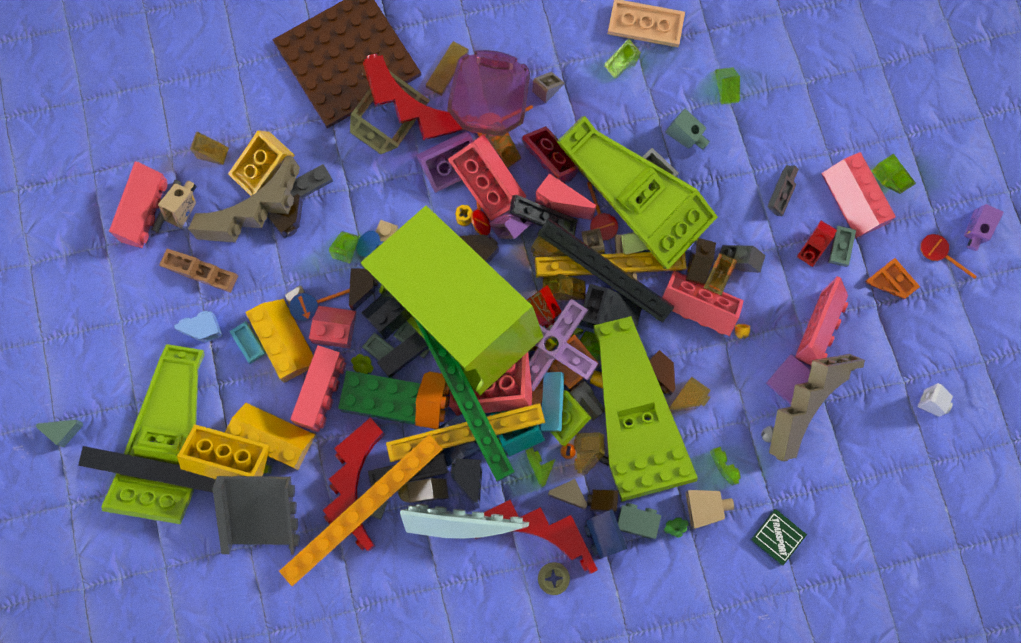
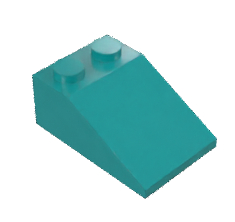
M507 411L491 412L490 414H491V416H492V415L500 414V413L507 412ZM539 425L498 435L502 447L509 457L545 441Z

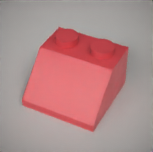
M318 306L312 319L309 335L310 341L314 344L350 349L357 311Z

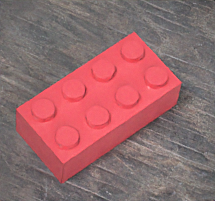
M317 345L290 419L297 426L319 432L320 428H324L327 419L325 417L326 411L331 409L333 392L338 390L340 381H338L340 373L343 374L346 368L345 359L340 352Z

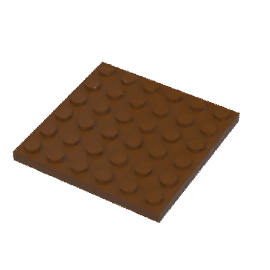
M343 0L272 39L327 129L351 116V113L370 89L363 65L364 59H367L366 56L371 54L383 55L388 70L406 83L422 76L421 71L375 0Z

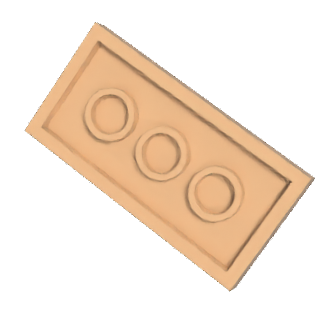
M614 0L607 34L679 47L685 12L625 0Z

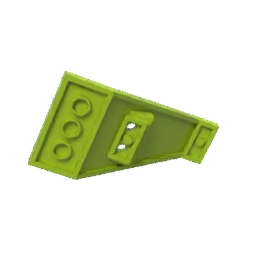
M582 116L557 141L568 157L641 239L664 269L668 270L718 218L696 188L598 132L586 116Z
M632 317L594 325V332L600 345L609 468L617 491H619L621 502L697 482L698 477Z

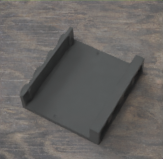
M217 476L213 486V496L221 554H230L233 544L289 545L291 555H294L295 548L299 546L300 536L296 534L298 518H295L294 514H296L297 503L293 502L295 485L291 484V477Z

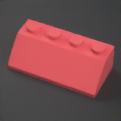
M484 134L448 159L490 221L510 209L513 195L526 197Z
M861 152L841 160L822 173L851 229L856 230L855 238L888 225L896 218Z
M134 162L109 230L121 243L143 248L144 243L148 241V232L150 226L154 224L155 212L159 208L158 204L161 201L162 193L167 189V179L162 173L139 162Z
M673 271L662 296L663 299L674 306L673 312L680 314L685 319L696 321L701 326L712 328L719 334L728 336L731 335L739 319L744 302L742 299L707 284L700 285L686 281V275L677 271Z

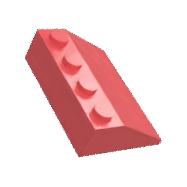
M837 276L821 291L796 352L795 358L810 366L812 365V360L827 358L828 354L825 352L827 347H830L834 341V336H832L834 329L837 330L840 326L841 319L839 317L841 312L844 313L848 306V302H846L848 294L840 277Z
M528 352L481 395L473 389L484 413L510 411L532 405V384ZM450 391L449 407L459 416L462 412Z

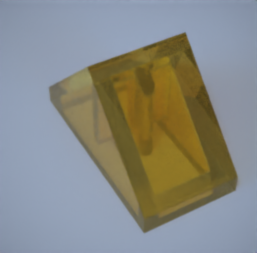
M199 132L195 133L190 150L197 159L221 165L224 164L229 147Z
M719 253L710 270L704 288L722 295L737 260Z

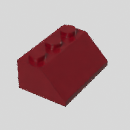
M547 126L523 135L524 146L548 173L564 184L572 181L580 169L557 143L558 139Z

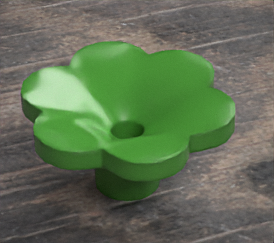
M678 517L666 522L664 531L679 538L687 531L689 523L687 520H682V518Z

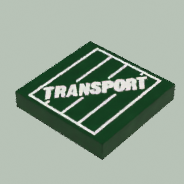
M774 509L750 540L783 566L807 534L777 509Z

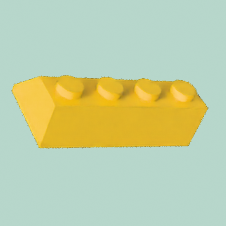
M284 299L265 302L245 312L281 381L285 383L309 370L314 355Z
M245 403L232 417L224 432L269 445L268 457L296 470H299L315 438V434L248 403Z
M194 424L177 458L180 469L216 479L217 476H263L269 445Z

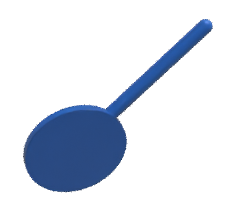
M367 231L357 242V253L362 257H367L384 241H380V236L377 232Z

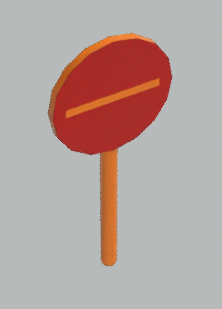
M587 182L598 214L592 219L590 229L600 228L603 241L610 240L617 233L618 223L611 214L601 213L591 182Z
M477 202V209L471 214L473 227L480 235H489L491 231L489 219L481 211V206Z
M931 234L922 240L920 249L927 259L939 261L946 258L972 278H977L975 274L947 255L949 244L944 237L938 234Z

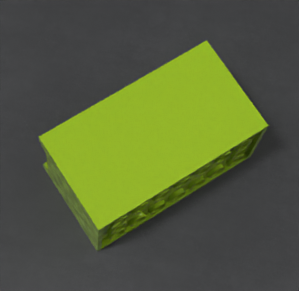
M424 206L360 262L382 284L379 293L382 295L388 290L412 315L407 322L423 337L415 321L416 319L459 362L471 387L479 395L486 391L543 338L533 306L427 206Z

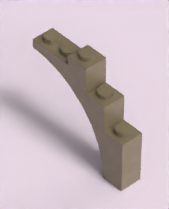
M286 156L272 179L258 192L239 204L224 210L210 213H195L188 228L197 240L236 243L242 227L262 228L268 213L288 214L294 200L290 191L299 174V165L293 156Z

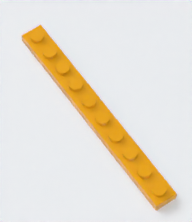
M429 434L279 571L291 586H294L437 456L443 448Z

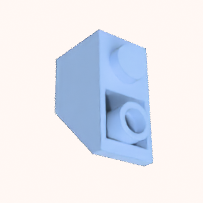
M211 311L200 312L197 314V317L191 319L184 318L174 325L175 329L180 333L203 343L223 336L217 318Z

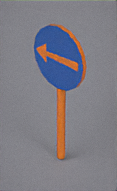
M350 289L316 300L311 294L299 293L290 301V313L297 320L308 321L314 317L319 303L350 292Z

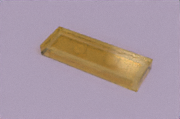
M453 41L426 83V88L442 96L469 53V49Z

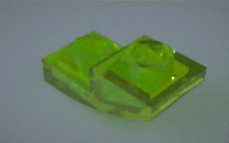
M721 447L710 450L717 469L726 481L732 486L739 484V479H741L738 468H735L734 464L726 466L727 456L725 451H722Z

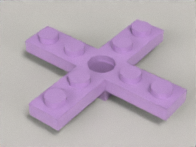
M572 299L550 331L539 325L543 338L535 345L538 349L529 361L532 391L536 389L555 359L586 380L590 378L598 366L597 362L567 343L588 311ZM550 338H556L559 342L558 348L554 351H548L545 347L546 341Z

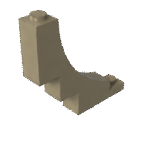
M852 354L812 360L808 382L795 385L791 407L777 410L769 453L776 456L780 461L797 458L806 429L819 407L836 388L849 380L851 371L864 367L865 360Z

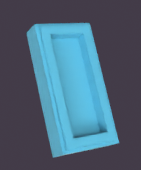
M246 321L229 331L249 364L266 355V352Z

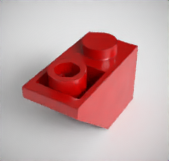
M820 220L797 255V258L813 267L834 238L837 230Z

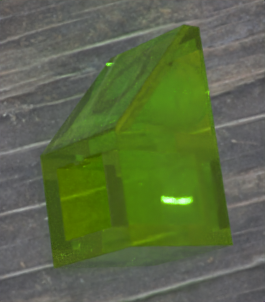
M894 154L879 162L872 170L883 186L898 194L903 193L916 184Z

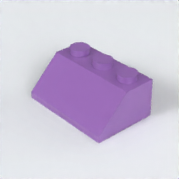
M466 131L416 155L435 193L462 180L448 159L473 141L471 135Z

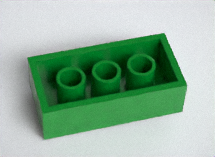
M346 370L338 409L344 413L415 425L416 398L420 383Z

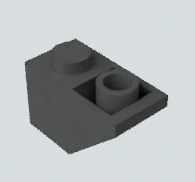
M722 245L717 263L743 272L760 273L766 255L754 246Z

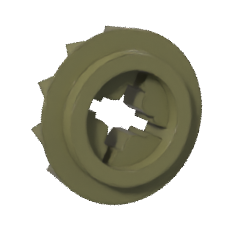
M556 562L548 563L539 571L538 583L545 593L558 595L563 593L569 586L570 575L562 564ZM552 570H554L556 576L563 578L556 581L555 588L552 585V581H545L546 578L551 577Z

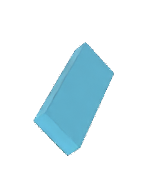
M546 372L544 375L542 411L545 423L541 424V431L543 432L562 430L563 372Z

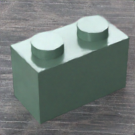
M626 503V506L622 505L620 507L617 519L620 531L653 540L656 539L661 515L657 514V510L645 508V511L637 509V505Z

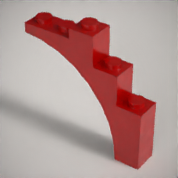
M371 417L334 448L337 451L335 455L342 464L344 462L347 464L328 479L332 483L329 486L335 494H341L323 509V512L326 514L324 519L329 524L358 500L357 488L365 460L373 447L385 435ZM363 523L352 532L357 538L355 543L362 551L364 549L371 551L375 547Z

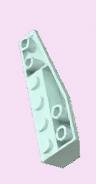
M426 504L409 505L408 509L400 511L407 533L441 538L464 539L486 537L529 526V522H524L521 517L503 519V515L491 514V517L484 516L483 512L475 511L472 514H466L463 509H453V512L447 511L446 507L435 506V508H428Z

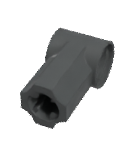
M581 381L569 391L572 397L588 413L592 421L605 412V408L594 396L592 388L586 381Z

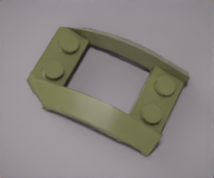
M390 72L397 84L408 95L427 106L430 101L428 98ZM369 89L351 113L350 133L379 154H383L399 146L416 120L404 122L391 139L362 118L373 102L372 93Z

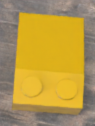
M258 130L228 175L252 196L272 179L286 156L294 157L295 155L271 132Z

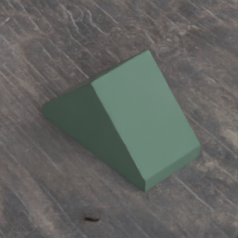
M78 420L36 424L37 429L61 447H65L83 427V422Z

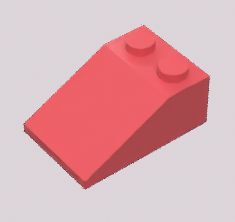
M550 173L536 190L535 202L570 217L592 220L594 217L596 205Z

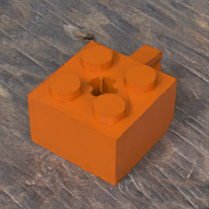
M429 371L423 374L416 398L415 426L439 429L440 422H444L446 415L444 409L448 408L450 396L447 395H449L450 389L442 373Z

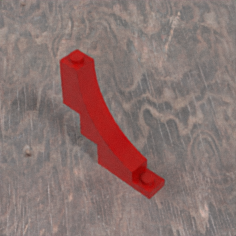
M371 54L366 56L367 59H364L363 65L375 107L393 102L399 124L417 119L423 141L467 130L479 125L477 117L472 119L471 116L460 118L461 122H459L456 112L437 110L412 98L394 80L386 66L383 55Z
M511 500L483 512L484 516L491 517V514L503 515V519L518 517ZM540 507L521 516L524 522H529L528 527L510 531L526 533L546 540L561 550L570 560L581 556L582 560L579 562L584 572L588 571L591 574L598 570L571 515L549 525Z

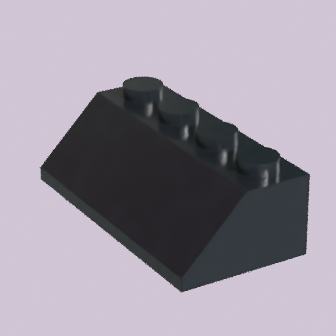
M388 290L361 312L385 340L412 317Z
M456 458V463L451 465V476L476 508H480L483 469L481 460Z

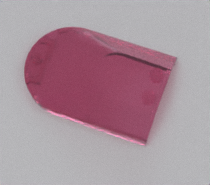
M479 50L475 51L473 55L464 54L459 58L456 65L447 111L463 130L472 133H484L490 136L505 135L523 124L530 79L528 67L525 64L518 63L516 57L498 51Z

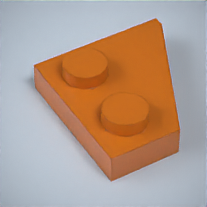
M896 258L865 281L867 284L901 299H906L920 287Z

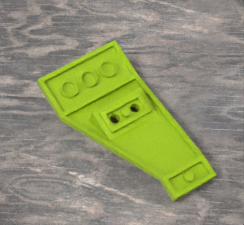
M166 344L124 454L179 465L177 456L194 424L197 423L198 370L205 356L204 350ZM116 473L101 508L104 512L181 524L194 489Z

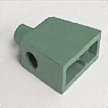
M686 109L673 120L665 131L667 135L688 149L696 144L704 150L710 142L702 135L706 127Z

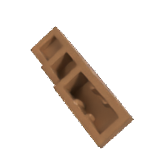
M166 249L159 266L230 293L238 278V275L233 272L220 269L216 265L170 249Z

